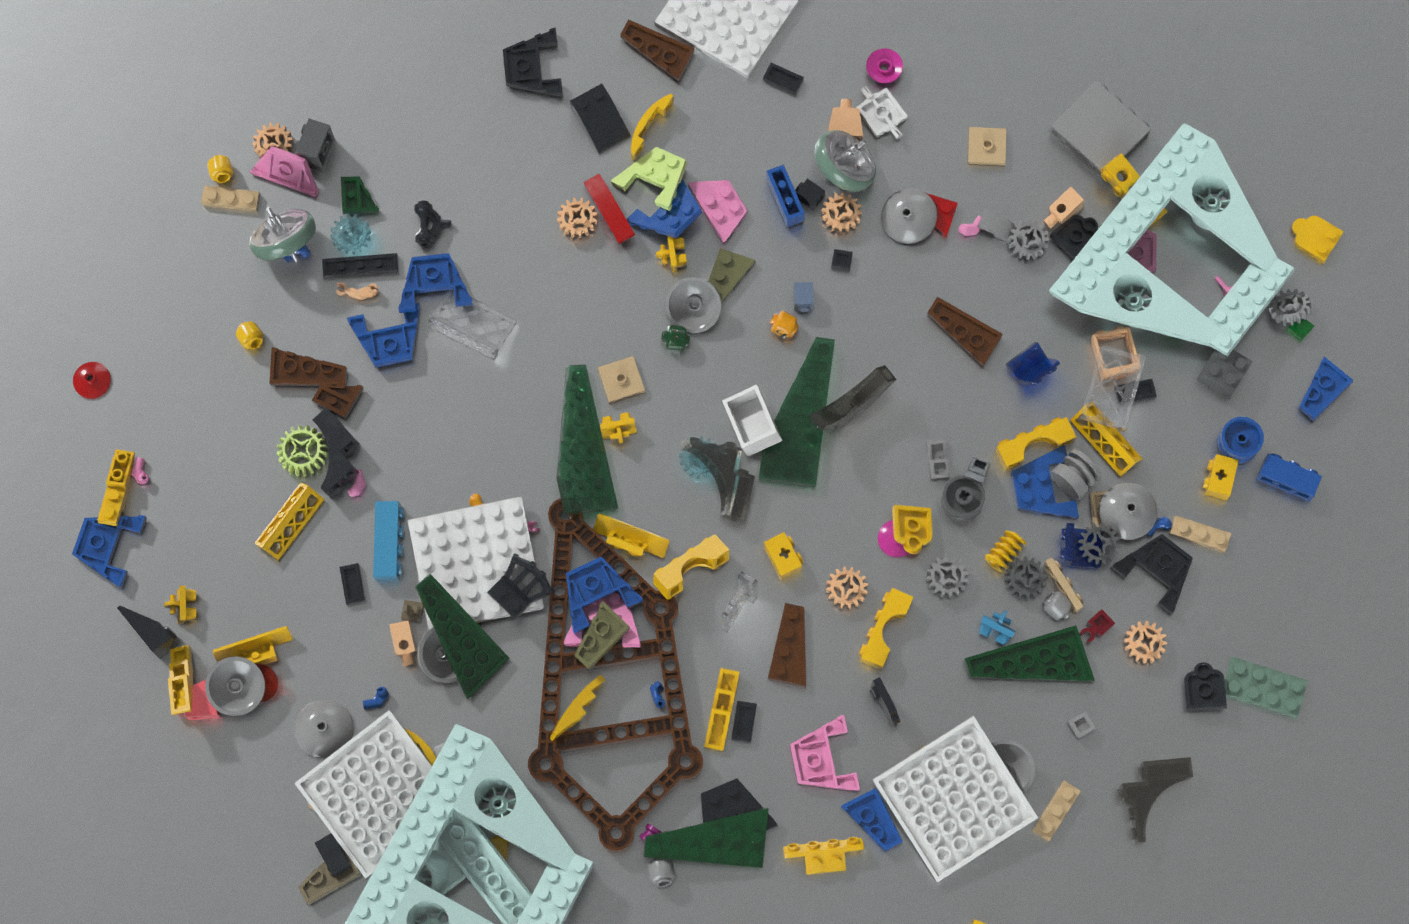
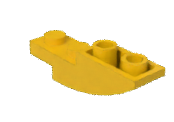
M115 449L106 480V492L97 519L99 524L118 526L120 515L124 513L132 478L131 472L134 465V452Z

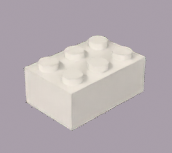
M757 385L722 400L740 445L748 457L783 441L765 398Z

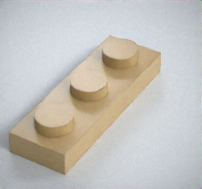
M204 185L201 204L204 206L257 212L260 193L258 191Z
M1175 515L1169 535L1225 553L1231 533Z
M1053 558L1045 561L1043 566L1059 591L1067 596L1072 603L1071 610L1073 613L1076 614L1084 607L1082 605L1084 602L1081 596L1073 591V584L1068 577L1065 578L1061 571L1063 570L1059 562L1054 561Z
M1063 781L1032 831L1049 842L1081 791L1068 782Z

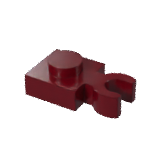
M1101 609L1087 622L1090 628L1082 629L1079 635L1082 636L1084 633H1089L1090 638L1087 640L1089 644L1094 640L1096 633L1101 637L1115 622Z

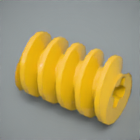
M1005 531L1004 537H1000L999 542L994 544L995 548H991L990 554L985 555V560L994 570L1003 573L1000 567L1007 568L1005 561L1011 563L1012 559L1009 556L1016 557L1017 554L1014 550L1021 551L1022 548L1019 544L1026 545L1027 543L1017 533Z

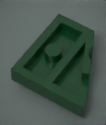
M360 176L341 177L342 214L379 213L378 206L373 202Z

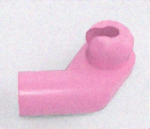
M977 216L973 224H961L959 226V233L964 236L978 234L981 229L978 225L982 217Z
M136 457L131 474L137 483L143 485L149 480L148 475L143 470L145 459Z
M358 469L359 473L356 475L352 487L348 488V494L351 497L359 496L366 487L361 469Z

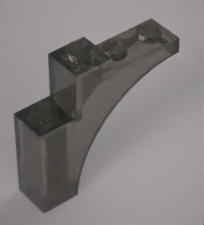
M885 365L877 367L846 394L829 405L814 411L810 417L813 419L815 426L822 431L831 427L835 429L843 427L859 411L868 409L897 379Z
M690 437V439L682 441L681 449L700 459L713 475L721 498L720 517L735 522L745 520L755 476L749 474L747 470L739 469L743 449L737 447L736 443L729 441L721 445L714 443L706 444L696 437Z
M1191 757L1143 761L1140 764L1141 767H1138V776L1143 782L1122 783L1119 786L1120 789H1117L1118 801L1122 802V806L1130 805L1127 812L1128 819L1132 820L1133 828H1130L1131 840H1135V845L1146 842L1147 818L1158 796L1170 786L1193 778Z

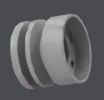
M1073 449L1069 456L1064 458L1065 464L1059 463L1051 471L1050 476L1066 495L1076 501H1080L1089 491L1088 486L1093 487L1096 481L1102 478V473L1088 456L1079 450Z

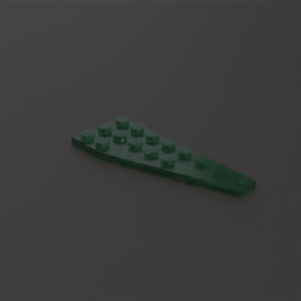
M815 338L774 420L783 441L762 450L759 480L816 487L835 339Z
M586 364L569 365L566 367L556 475L564 514L614 511L618 509Z

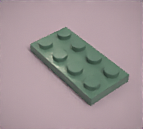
M1235 657L1230 658L1224 679L1226 697L1293 718H1298L1308 680Z

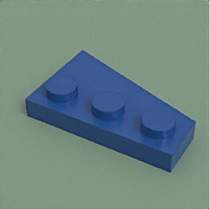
M1324 356L1299 410L1315 421L1353 383V379Z
M877 788L841 805L885 851L903 843Z

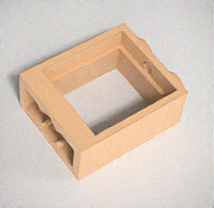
M1118 326L1107 332L1105 330L1096 331L1092 335L1090 341L1102 383L1139 375L1141 366L1130 327ZM1124 338L1131 364L1105 369L1099 343Z

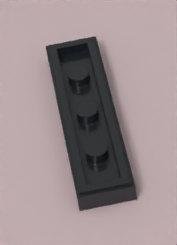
M397 253L322 259L324 279L399 273Z

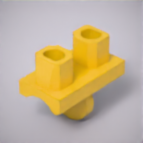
M667 236L669 250L666 249L664 244L660 245V251L655 253L656 258L662 259V264H667V258L670 257L672 272H677V268L687 266L686 254H675V250L685 249L684 238Z
M629 412L621 413L620 420L613 421L611 416L602 418L600 427L603 439H619V444L623 443V437L637 433L634 417L631 418Z
M179 586V589H177V601L176 595H170V601L164 603L165 608H170V615H175L177 608V624H184L185 621L196 619V608H186V602L196 601V590L186 589V586Z

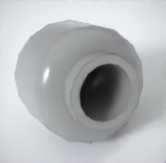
M1052 591L1043 601L1044 610L1055 620L1067 619L1072 613V603L1060 591Z
M653 858V861L648 864L649 878L657 887H665L672 883L675 878V870L671 859Z

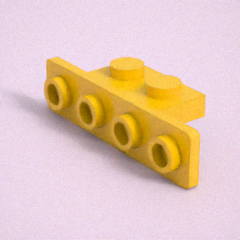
M601 513L597 515L593 527L596 533L607 536L606 543L610 544L612 548L624 549L632 556L638 557L648 552L664 558L670 543L669 539Z
M284 626L214 649L213 655L217 662L228 657H243L260 667L278 661L274 646L291 641L292 636L288 627Z
M849 837L847 840L830 839L827 842L811 841L801 845L792 843L783 847L785 858L805 857L806 874L846 870L845 852L864 850L863 840L858 837Z

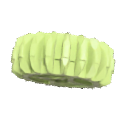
M301 425L298 426V430L291 427L292 433L289 434L285 431L286 438L280 437L279 439L283 444H277V448L280 449L276 452L277 456L280 457L278 461L283 463L282 467L288 469L290 474L294 471L296 476H299L301 471L304 476H307V471L314 474L313 469L315 467L318 470L321 469L319 463H326L323 459L328 457V453L325 452L328 450V446L325 445L326 440L322 438L323 434L321 432L317 433L316 428L310 430L308 425L305 426L304 430ZM299 438H310L303 442L297 440ZM317 443V453L313 458L311 451ZM291 444H293L294 451L288 458L289 447ZM298 446L306 450L307 455L300 452ZM300 460H307V461H308L307 463H304V464H297V463H295V462H299Z

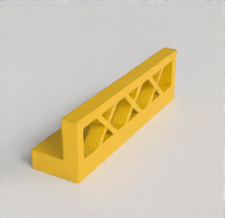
M1093 402L1085 405L1070 419L1120 477L1143 459ZM1082 414L1088 419V426L1082 425L1077 420ZM1092 430L1100 432V440H1095L1092 437ZM1105 444H1110L1113 447V454H1108L1105 451ZM1117 458L1124 459L1128 464L1123 470L1117 465Z
M300 483L254 544L265 550L276 560H279L324 501V498L310 486ZM312 494L317 500L312 506H307V499ZM298 511H303L304 513L301 521H295V515ZM287 526H292L290 536L284 537L283 530ZM280 541V549L277 553H274L270 548L274 542Z

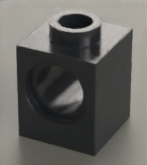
M808 178L804 183L800 182L795 190L799 201L813 211L825 198V190Z

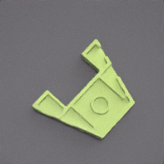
M655 147L613 178L611 184L626 192L634 180L639 178L660 187L663 191L656 198L655 204L670 211L687 162L679 156Z

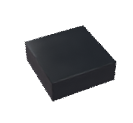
M834 249L831 269L850 271L853 252Z

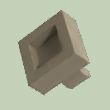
M404 600L401 620L421 623L424 609L422 602Z

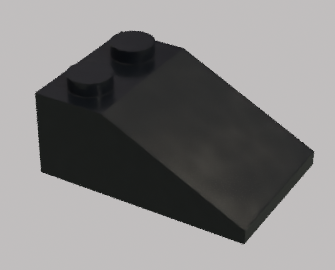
M602 83L570 100L572 112L598 154L631 136L612 98Z
M123 606L117 607L158 658L162 659L170 652V649L179 645L176 641L177 635L168 625L163 626L160 622Z

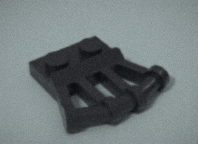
M516 553L513 554L505 575L487 592L514 620L533 602L555 592L553 587H550L546 573L543 570L540 571L534 561L525 560ZM516 564L525 567L513 581L510 579ZM531 572L535 578L521 590L517 585ZM540 582L543 591L528 597L527 594Z

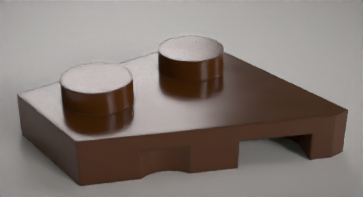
M321 384L312 402L323 408L327 407L332 413L346 419L364 388L362 385L346 386L338 384L332 386L331 384Z

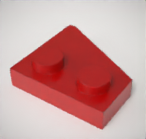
M928 194L937 209L935 227L942 232L944 237H947L958 203Z

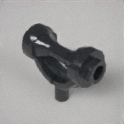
M418 201L414 205L415 214L420 218V230L415 235V242L419 246L426 247L434 242V238L441 231V227L451 228V220H441V216L428 201ZM428 217L431 218L433 223L430 230L428 229Z

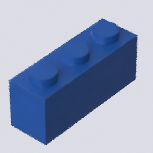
M784 164L767 170L766 180L786 227L804 222V210Z
M1274 453L1266 455L1256 477L1258 480L1308 501H1311L1322 478L1317 471L1300 467V464L1294 461H1285L1280 455Z

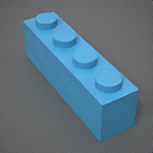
M375 501L373 577L376 581H399V575L403 574V565L400 563V556H403V545L400 544V537L404 536V527L401 526V519H404V507H401L399 501Z

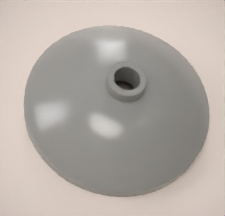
M913 188L899 190L892 194L883 206L881 213L882 225L886 233L897 242L903 244L920 242L930 235L936 225L937 209L935 203L928 194L921 190ZM909 210L910 214L905 216L904 212Z
M686 277L677 281L668 291L665 309L673 325L684 326L687 332L701 333L711 328L717 322L721 314L722 302L719 292L709 281L700 277ZM697 300L698 306L693 305L692 301Z
M1120 483L1111 487L1103 495L1099 505V516L1105 528L1110 525L1111 532L1117 531L1114 535L1115 537H1120V539L1134 540L1143 537L1153 528L1157 519V505L1153 496L1142 486L1134 483ZM1128 505L1133 506L1134 510H1128Z
M432 627L423 635L419 642L417 653L419 665L422 671L436 682L452 683L458 681L439 638ZM439 651L442 652L441 658L438 656Z
M228 657L220 660L210 669L205 681V692L210 704L217 711L230 716L244 715L252 711L262 700L265 691V681L261 670L255 663L243 657ZM232 682H238L239 687L233 689L231 687Z
M325 699L314 701L305 706L299 713L294 726L298 745L307 754L316 758H328L352 739L354 730L353 720L347 709L338 702ZM324 723L325 728L323 730H319V725Z
M1012 740L992 742V746L1024 794L1031 786L1035 776V763L1032 755L1023 745Z

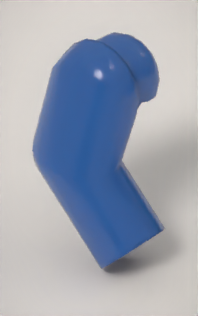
M304 245L296 252V255L301 254L302 257L306 258L310 255L311 251L307 245ZM288 255L283 258L287 262H289L292 259V256Z
M1165 516L1157 518L1153 528L1146 536L1152 538L1156 530L1160 528L1169 530L1172 527V522Z
M656 681L650 686L651 695L656 707L663 708L665 701L660 691L664 689V686L659 681Z
M379 687L373 699L363 700L364 710L382 707L389 695L387 689Z

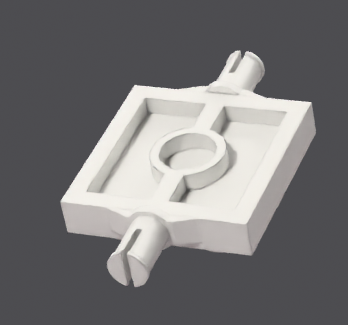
M868 86L863 87L861 91L866 99L856 108L860 110L861 118L872 133L878 138L884 133L891 131L896 139L901 138L903 134L897 126L908 117L887 88L872 94Z

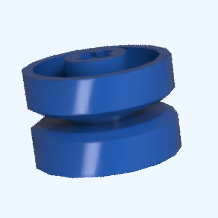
M1236 417L1226 423L1217 438V448L1220 455L1239 460L1238 464H1244L1251 461L1260 451L1264 442V433L1261 426L1255 420L1248 417Z

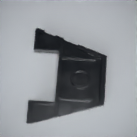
M556 27L549 29L546 33H539L532 39L523 40L503 49L506 86L563 97L561 78L542 80L539 48L558 46Z
M1161 534L1122 560L1114 563L1111 568L1124 578L1127 577L1136 564L1147 570L1169 588L1158 605L1172 615L1193 557Z
M738 778L701 793L703 822L763 809L761 804ZM769 814L766 831L778 827L776 821Z

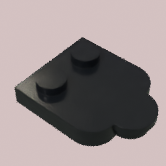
M1073 215L1057 227L1049 237L1074 260L1098 230V223L1091 217L1083 218L1081 215Z
M1202 662L1195 666L1194 671L1186 674L1184 683L1187 712L1227 708L1225 680L1221 671L1213 669L1209 663Z
M879 677L872 681L869 692L874 701L878 700L893 727H896L901 722L897 709Z

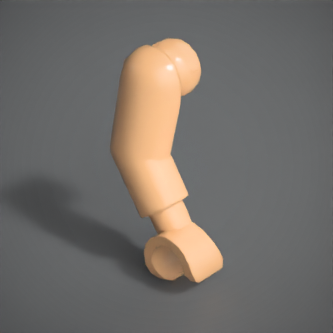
M342 282L337 283L338 287L344 288V290L336 289V293L340 296L348 294L352 298L364 300L378 294V287L373 283L361 289L348 288Z

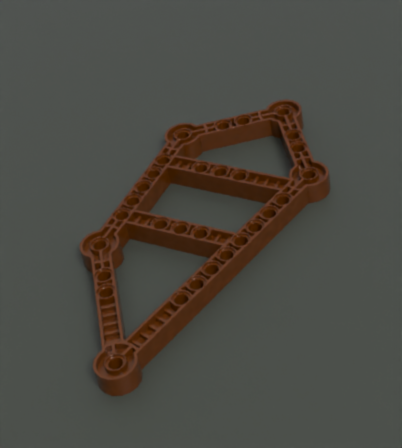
M565 497L554 501L548 511L550 525L555 531L551 587H553L554 591L558 588H563L565 593L561 596H557L555 592L550 595L538 749L531 753L528 759V769L535 781L541 784H552L599 830V839L605 849L610 852L620 853L630 848L634 842V830L681 781L689 782L701 774L703 757L699 749L693 746L691 742L672 625L678 617L676 598L673 596L667 600L660 591H656L584 521L582 508L579 503L574 499ZM564 513H569L571 515V517L568 520L561 519V516ZM573 539L595 559L602 557L614 570L617 566L625 567V571L619 574L625 582L629 583L631 579L639 581V584L636 587H632V589L642 597L643 602L641 604L644 606V616L646 621L655 627L657 639L640 641L641 647H623L622 644L614 645L607 652L613 653L615 655L614 659L606 661L603 656L590 670L574 656L576 652L565 653L564 640L566 638L569 603L566 573L571 571ZM664 606L666 611L663 614H659L656 612V608ZM556 607L564 609L560 615L554 614L553 610ZM560 626L562 631L559 634L552 633V628ZM669 643L673 648L665 652L662 650V646ZM553 645L561 647L558 653L550 652V648ZM626 650L634 652L630 658L624 657L623 653ZM660 659L669 715L568 731L551 741L550 736L554 728L551 731H546L544 725L547 722H552L556 726L559 721L563 675ZM669 662L676 665L672 671L665 669V665ZM557 664L559 666L558 671L550 672L548 670L550 665ZM672 681L679 684L675 690L668 688V684ZM551 683L558 686L554 692L547 690L548 685ZM678 700L682 703V706L679 709H673L671 703ZM548 703L556 704V708L553 711L545 709ZM683 720L685 722L684 727L676 728L674 726L675 721ZM638 726H644L646 731L644 734L638 735L635 729ZM619 729H624L627 734L623 738H618L616 732ZM598 733H606L607 738L604 741L597 740L596 736ZM667 736L673 737L674 749L671 750L668 756V767L621 815L611 816L564 770L562 753ZM683 758H688L691 760V765L683 767L680 765V761ZM542 762H551L550 769H541ZM657 786L664 789L663 794L660 796L653 794V789ZM572 788L579 789L580 792L577 797L569 796V791ZM641 801H648L650 807L647 810H641L639 808ZM592 802L594 804L591 811L583 810L584 803ZM613 830H621L622 836L619 839L612 838L611 833Z

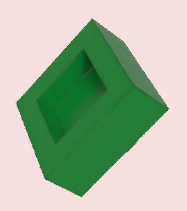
M1300 319V324L1296 321L1293 326L1290 324L1287 328L1300 341L1314 328V325L1307 319Z

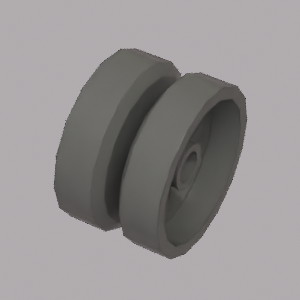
M965 475L954 477L945 485L941 497V507L945 515L951 520L959 523L969 522L980 514L985 501V490L977 480Z

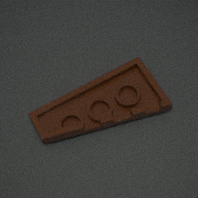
M629 19L620 34L624 41L678 82L695 51L689 45Z
M939 297L935 299L927 313L983 367L1003 335Z
M272 347L270 385H346V366L324 360H316L309 356H301Z
M785 603L768 679L806 688L804 607Z

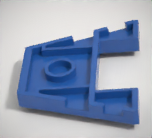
M682 179L681 183L678 184L677 194L673 198L670 211L660 207L651 217H648L642 211L636 209L627 218L630 226L637 225L641 229L655 230L656 233L677 238L703 212Z
M449 253L411 257L401 303L398 307L399 313L416 312V293L454 289L456 307L473 305L472 299Z
M419 302L416 303V312L404 313L406 323L367 332L364 314L347 318L350 327L375 368L413 360L420 314Z
M1065 445L1011 472L1018 510L1052 514L1058 517H1070L1071 519L1079 518L1076 500L1056 503L1049 466H1056L1059 463L1065 464L1064 458L1067 456Z
M143 515L136 517L121 516L118 526L99 524L97 521L98 517L84 518L72 555L119 588H122L128 572L109 566L121 530L125 529L141 534L147 517Z
M602 557L566 573L574 634L590 627L582 608L619 591L627 609L643 602L642 597Z

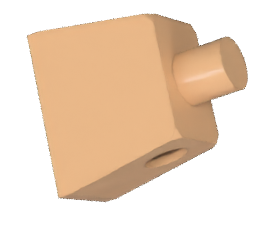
M842 99L841 106L834 107L832 110L828 131H844L862 141L863 130L860 110L852 108V100Z
M1070 187L1049 207L1050 215L1043 222L1049 229L1057 223L1059 225L1063 224L1070 217L1077 215L1084 209V199Z
M408 620L389 624L396 656H401L403 666L415 664L413 653L417 652L412 622ZM404 641L408 642L407 649H402V643Z

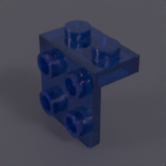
M1034 342L1008 361L1006 366L1018 383L1034 386L1040 383L1042 377L1046 374L1056 371L1060 362L1057 359L1047 358L1039 343Z
M1066 523L1065 527L1061 528L1060 540H1063V547H1060L1059 559H1062V566L1099 569L1101 560L1098 565L1095 564L1094 559L1089 563L1088 556L1082 557L1085 553L1084 550H1079L1083 544L1079 543L1078 540L1084 539L1080 534L1081 532L1087 533L1086 529L1074 528V523ZM1093 533L1088 536L1086 544L1092 542L1094 538ZM1096 535L1097 542L1094 543V546H1098L1102 553V541ZM1088 550L1092 555L1099 557L1098 552L1095 550Z

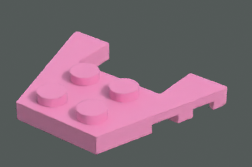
M615 592L582 608L591 626V621L596 616L601 602H605L630 626V629L623 635V647H641L631 608L627 609L619 592ZM571 625L564 640L565 647H579L584 637V630L574 634Z
M844 715L837 717L835 720L828 722L821 728L790 744L798 784L860 791L857 773L836 776L828 737L848 733Z

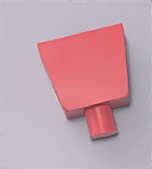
M206 680L193 685L192 711L185 712L188 720L221 718L220 712L207 699L205 692Z

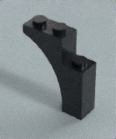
M326 407L312 420L323 433L329 451L328 471L320 488L332 498L338 495L347 483L352 482L359 473L346 456L353 453L360 443Z

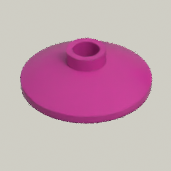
M882 48L870 54L866 62V70L874 81L891 83L901 75L903 61L897 52ZM885 66L887 67V70L884 71L881 69V67Z
M893 520L886 522L878 533V544L885 554L896 558L908 555L909 553L905 551L903 544H899L894 539Z

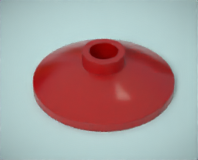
M88 362L81 365L73 376L74 389L84 398L93 399L102 396L111 384L110 372L104 365L98 362ZM92 375L93 379L88 381L87 378Z

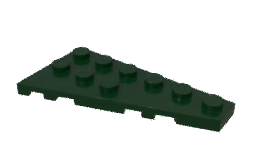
M428 574L415 589L466 699H469L509 657L431 574Z
M1076 625L964 659L970 678L1095 681Z
M769 808L645 836L643 856L763 868Z

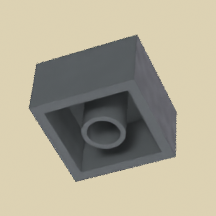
M309 118L307 124H304L302 127L300 141L297 140L294 150L298 156L306 158L310 168L322 172L335 137L330 125Z
M1215 349L1197 380L1230 398L1253 361L1235 350H1232L1227 357Z

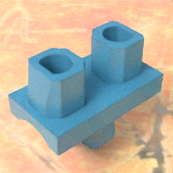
M1004 610L1002 615L994 612L992 616L999 621L984 615L981 620L982 625L979 633L989 637L992 629L1000 632L996 641L1005 645L1010 637L1013 638L1016 630L1002 624L1004 622L1010 625L1012 621L1005 617L1007 611Z

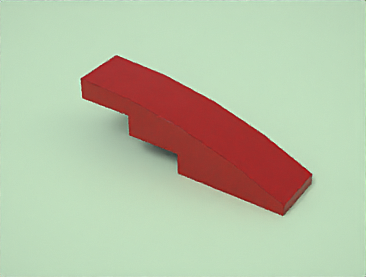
M600 173L583 182L618 244L635 236Z

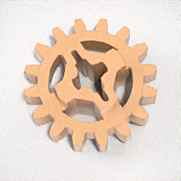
M270 122L269 127L262 125V131L256 130L258 136L253 135V139L256 142H253L252 145L255 148L256 155L259 154L260 159L271 146L287 152L288 150H293L291 144L294 141L291 137V132L287 131L286 126L280 128L279 123L273 126Z
M844 192L841 193V196L834 193V198L829 196L828 202L823 203L824 208L821 210V214H823L822 221H827L826 227L831 225L832 231H835L837 228L839 233L842 232V229L849 232V227L855 229V223H860L859 217L862 216V211L859 210L861 209V204H857V198L851 199L852 194L846 197Z
M574 197L573 202L570 203L569 200H566L567 205L560 206L562 211L557 212L559 216L557 222L560 224V230L565 229V235L571 233L572 238H574L578 234L579 238H582L583 233L586 236L589 235L588 230L594 231L593 225H597L595 218L598 216L597 212H594L595 206L590 207L589 200L584 203L583 198L576 201ZM587 212L590 215L589 220L587 219V217H585L587 215ZM565 216L569 219L568 223L565 221Z
M843 566L842 572L836 569V575L830 574L831 580L826 582L830 586L826 588V592L831 593L828 599L834 598L833 605L840 603L841 609H843L844 605L851 609V604L858 607V600L863 602L864 597L862 595H867L868 592L864 590V588L868 587V583H863L866 577L859 576L860 570L856 573L853 572V567L847 571L846 567ZM842 576H846L843 580H837ZM853 578L858 581L859 585L854 583ZM850 581V589H848L846 595H844V587L846 586L847 582ZM834 589L839 591L841 598L837 596ZM852 595L856 596L853 599L847 600Z
M1139 621L1137 628L1132 625L1130 627L1132 632H1126L1125 635L1129 638L1124 639V643L1128 644L1125 650L1131 651L1129 657L1136 656L1135 662L1142 659V663L1145 664L1147 659H1149L1150 663H1153L1154 657L1159 660L1161 658L1159 653H1165L1166 650L1162 647L1167 645V642L1163 641L1166 634H1160L1162 628L1156 629V623L1149 626L1148 621L1144 625ZM1138 633V640H1135V642H1133L1134 635ZM1144 639L1145 641H1149L1150 643L1146 645L1145 643L1142 644V641ZM1158 643L1157 650L1153 652V645Z

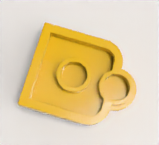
M1310 216L1307 219L1298 218L1292 224V231L1296 235L1294 240L1295 246L1323 264L1344 232L1319 216Z
M894 505L892 507L894 539L899 544H903L905 551L909 554L919 553L922 546L927 545L932 540L931 508Z

